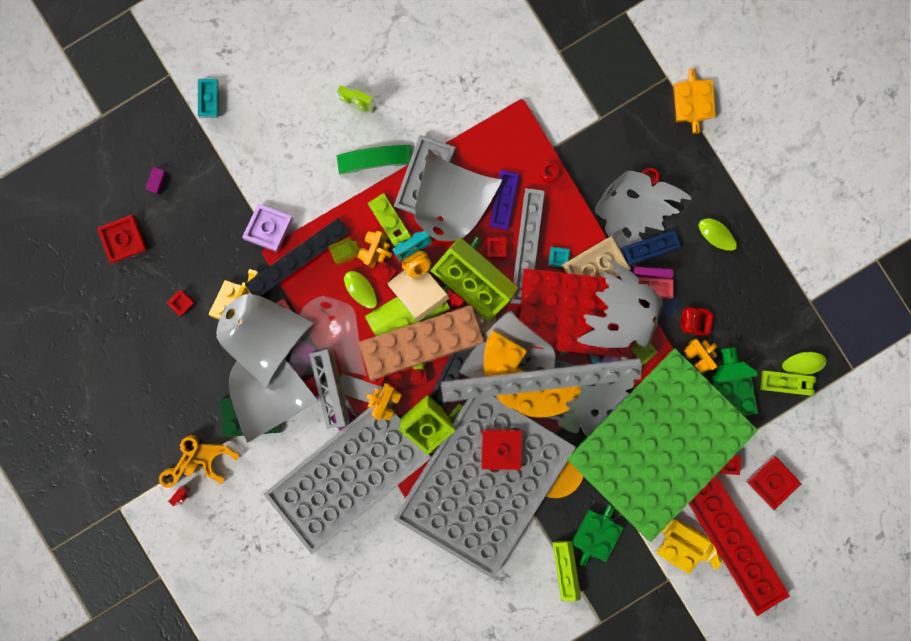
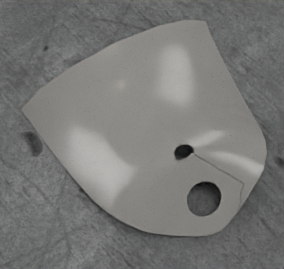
M428 149L414 210L416 222L436 240L456 241L459 237L464 238L482 217L502 179L490 178L468 171L442 159ZM439 216H442L443 222L439 221L437 218ZM433 227L441 228L444 234L437 235L434 233Z
M245 294L225 306L220 316L216 334L223 348L266 388L282 360L313 322L268 299L257 295ZM234 308V316L229 320L226 319L227 312ZM240 319H242L243 323L241 325H237V322Z
M509 312L499 319L482 338L484 344L474 348L461 368L460 373L472 379L486 377L483 367L484 349L492 329L526 349L527 352L519 362V364L524 363L525 366L517 365V367L525 372L535 371L537 367H543L545 370L554 369L555 352L550 344L536 335ZM529 346L542 347L544 349L529 348ZM526 358H531L530 362L526 363Z
M285 358L274 372L266 388L238 361H236L230 372V396L247 443L318 402Z

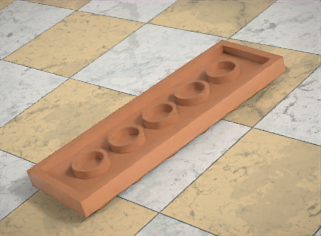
M472 306L359 342L371 381L484 344Z

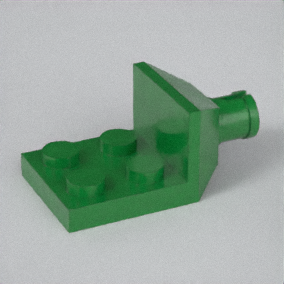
M737 347L721 349L724 365H720L711 377L712 385L743 416L758 414L752 377L758 376L757 372L746 363L739 362Z

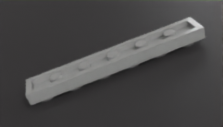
M525 188L513 283L518 289L511 298L510 303L520 304L523 270L535 269L544 191Z

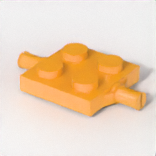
M691 68L688 69V81L674 83L676 122L687 121L692 123V133L696 134L697 130L698 134L701 133V121L715 119L713 80H697L696 69L693 68L692 70Z

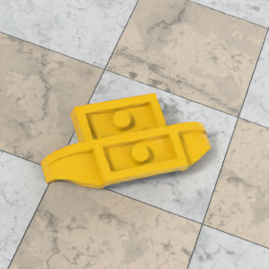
M249 269L248 281L254 278L259 273L257 271ZM224 281L209 315L220 320L225 306L242 295L251 294L244 285L245 283H242L240 286ZM234 308L227 312L226 319L229 320L234 316ZM240 319L237 322V325H241L243 323V320Z
M673 519L661 531L665 539L656 550V554L687 574L692 572L700 560L703 562L706 560L715 570L722 564L720 555L711 540L680 519Z

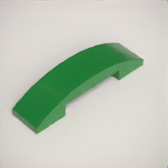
M391 145L336 155L339 175L371 168L408 165L413 153L411 145Z

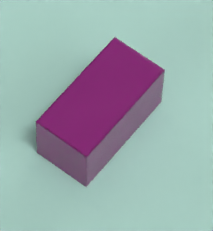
M153 167L145 189L160 195L167 172Z

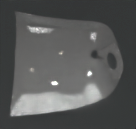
M318 297L306 304L299 316L313 322V324L303 333L291 349L290 365L298 376L314 374L310 354L328 349H333L338 373H358L367 376L362 360L356 316L353 308L347 303L328 297ZM328 302L332 305V308L324 309L320 306V303ZM328 316H335L334 320H329ZM321 355L316 356L317 364L324 368Z

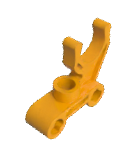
M189 435L180 443V449L184 454L177 466L163 471L160 474L159 482L165 488L173 487L179 481L182 474L191 477L198 465L203 464L206 476L222 484L225 481V477L214 471L212 467L214 457L219 454H228L234 460H237L240 457V453L232 450L228 445L200 444L197 436ZM187 440H191L193 442L192 446L194 447V449L188 448V443H186ZM171 474L174 480L167 481L165 475Z

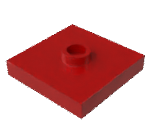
M133 214L97 228L110 264L148 251Z
M482 429L481 469L521 470L522 430Z
M774 455L746 481L774 511L802 484Z

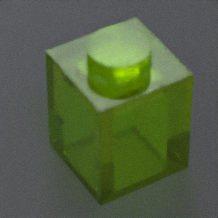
M350 237L328 246L337 266L357 258V252L360 251L356 240L352 241Z

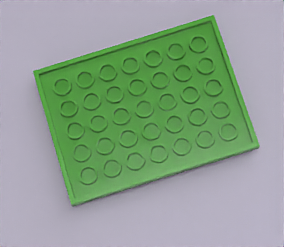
M674 348L590 433L567 460L649 542H652L758 430Z

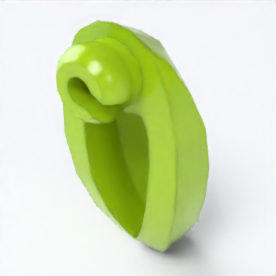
M704 219L699 222L701 234L712 245L723 250L730 251L736 249L737 245L733 236L723 224L713 219Z
M355 271L347 272L344 282L350 295L361 305L367 308H374L377 300L369 281Z
M803 352L788 358L782 364V368L792 374L808 375L822 370L827 360L822 354Z

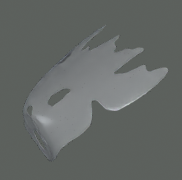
M626 171L609 186L597 204L595 212L601 218L607 220L605 230L609 237H613L623 254L622 247L642 241L639 232L645 233V227L664 231L662 216H670L673 213L678 214L680 212L664 200L671 199L680 202L681 199L691 200V197L679 188L665 182H658L652 187L649 176L635 171ZM614 186L612 191L609 194H607L611 187ZM632 189L636 191L639 197L636 199L628 197L627 191ZM616 190V192H617L616 195H615V196H611V195L613 194V192ZM623 228H628L631 231L632 235L630 238L624 235L622 232Z
M608 259L607 261L613 265L612 270L619 274L622 280L603 272L609 288L605 289L604 292H597L596 295L609 307L604 311L607 317L584 315L586 323L595 328V330L581 336L577 340L583 344L606 348H624L636 340L638 345L647 348L656 331L663 300L652 287L647 284H639V279L635 274L613 260ZM639 298L647 300L650 303V307L644 308L639 303ZM610 323L618 324L619 330L610 331L607 327Z
M623 357L620 361H626L628 359L626 357ZM634 380L617 381L613 384L600 383L594 387L581 386L579 398L572 399L566 403V406L575 413L571 415L564 414V419H560L558 423L566 430L578 433L581 424L584 434L588 437L608 416L607 411L609 409L614 410L629 395L626 390L633 388ZM593 409L599 410V414L596 417L591 414Z

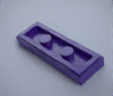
M501 170L499 179H502V182L496 191L489 227L508 230L519 174Z

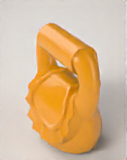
M422 250L416 251L402 262V268L410 277L414 278L424 275L431 266L427 253Z

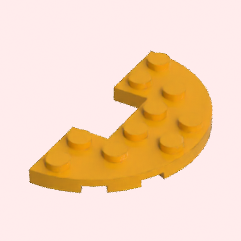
M492 329L484 349L483 367L485 376L524 373L525 371L517 367V365L527 352L526 349ZM581 386L498 395L496 397L506 407L513 408L523 415L549 417L570 410L566 403L572 399L579 398Z

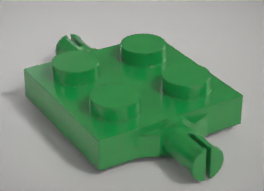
M608 504L604 514L595 513L588 509L572 540L573 546L583 551V555L578 562L579 564L586 567L590 557H597L605 562L608 560L623 530L622 526L616 524L611 519L616 509L615 507Z

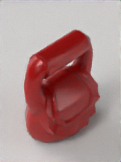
M687 307L682 314L681 329L686 333H693L697 336H707L712 332L714 315L704 308L695 309ZM702 314H706L704 332L700 331Z

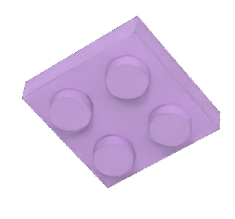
M258 204L242 238L248 242L279 252L294 218L288 214Z

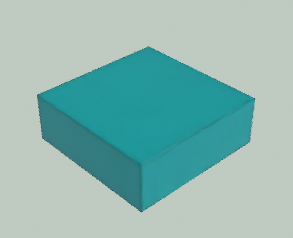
M550 247L548 266L563 268L562 265L569 261L570 249Z

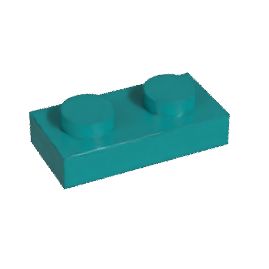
M198 79L199 118H218L217 79Z
M424 230L423 232L415 233L408 241L397 244L393 251L399 262L433 242L429 234Z

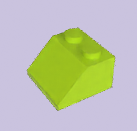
M429 395L400 419V432L427 455L456 431L442 407Z

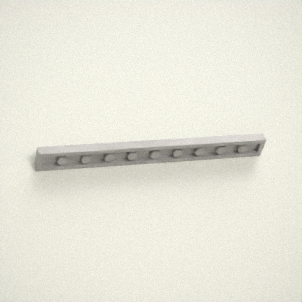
M640 359L441 382L443 402L641 379L642 364Z

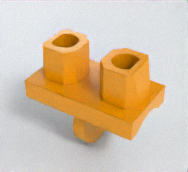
M379 231L376 233L367 232L365 242L370 243L371 247L369 251L362 248L358 258L372 268L377 266L378 261L383 263L385 256L391 258L392 254L387 252L390 246L386 243L388 236Z
M692 339L688 342L689 345L682 351L688 359L693 358L695 355L700 358V361L693 365L700 374L708 370H714L717 367L711 357L715 358L717 356L714 352V349L717 347L715 343L709 345L705 340L700 344L697 339Z
M387 383L384 384L382 391L376 388L373 394L367 393L366 397L370 399L368 406L374 408L371 415L379 421L381 418L391 420L394 410L386 407L389 400L398 403L401 393Z

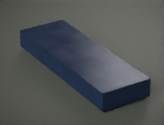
M672 230L624 246L622 251L628 265H632L679 249L681 244L676 230Z

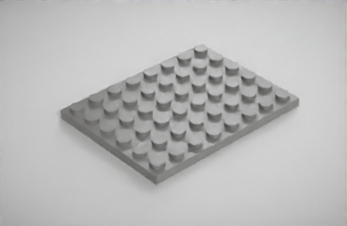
M489 396L467 399L452 423L456 431L437 447L394 516V520L493 579L568 461L567 458L576 447L513 408L506 407L496 397ZM482 429L522 430L521 470L481 469Z

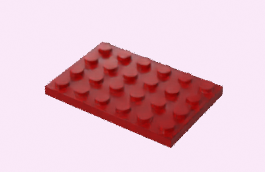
M534 269L523 270L519 320L550 344L554 351L632 359L634 341L624 348H606L583 344L577 340L581 336L595 330V328L586 323L584 315L607 317L604 311L609 307L596 295L597 292H604L605 289L609 288L605 281L606 278ZM610 323L607 329L618 331L619 326L618 324ZM529 346V348L544 349L542 347Z

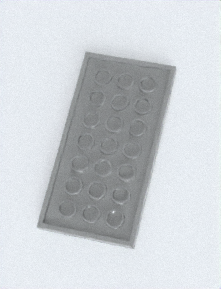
M387 403L386 407L393 409L391 405ZM369 407L263 494L311 555L432 457L430 454L427 455L400 432L401 418L395 410L391 420L381 418L379 421L371 415L374 408Z

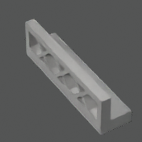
M333 349L311 353L310 359L327 429L349 425V415ZM321 355L324 368L317 364L316 356ZM324 373L326 375L328 387L322 384L321 377ZM328 392H330L332 405L327 403L325 399ZM332 411H334L337 422L331 424L330 414L332 413Z

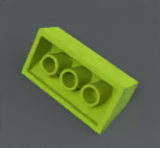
M461 237L454 242L430 270L488 321L511 300L518 289L512 281Z
M396 297L365 317L375 336H379L440 316L445 311L450 310V307L445 301L417 322L400 299Z

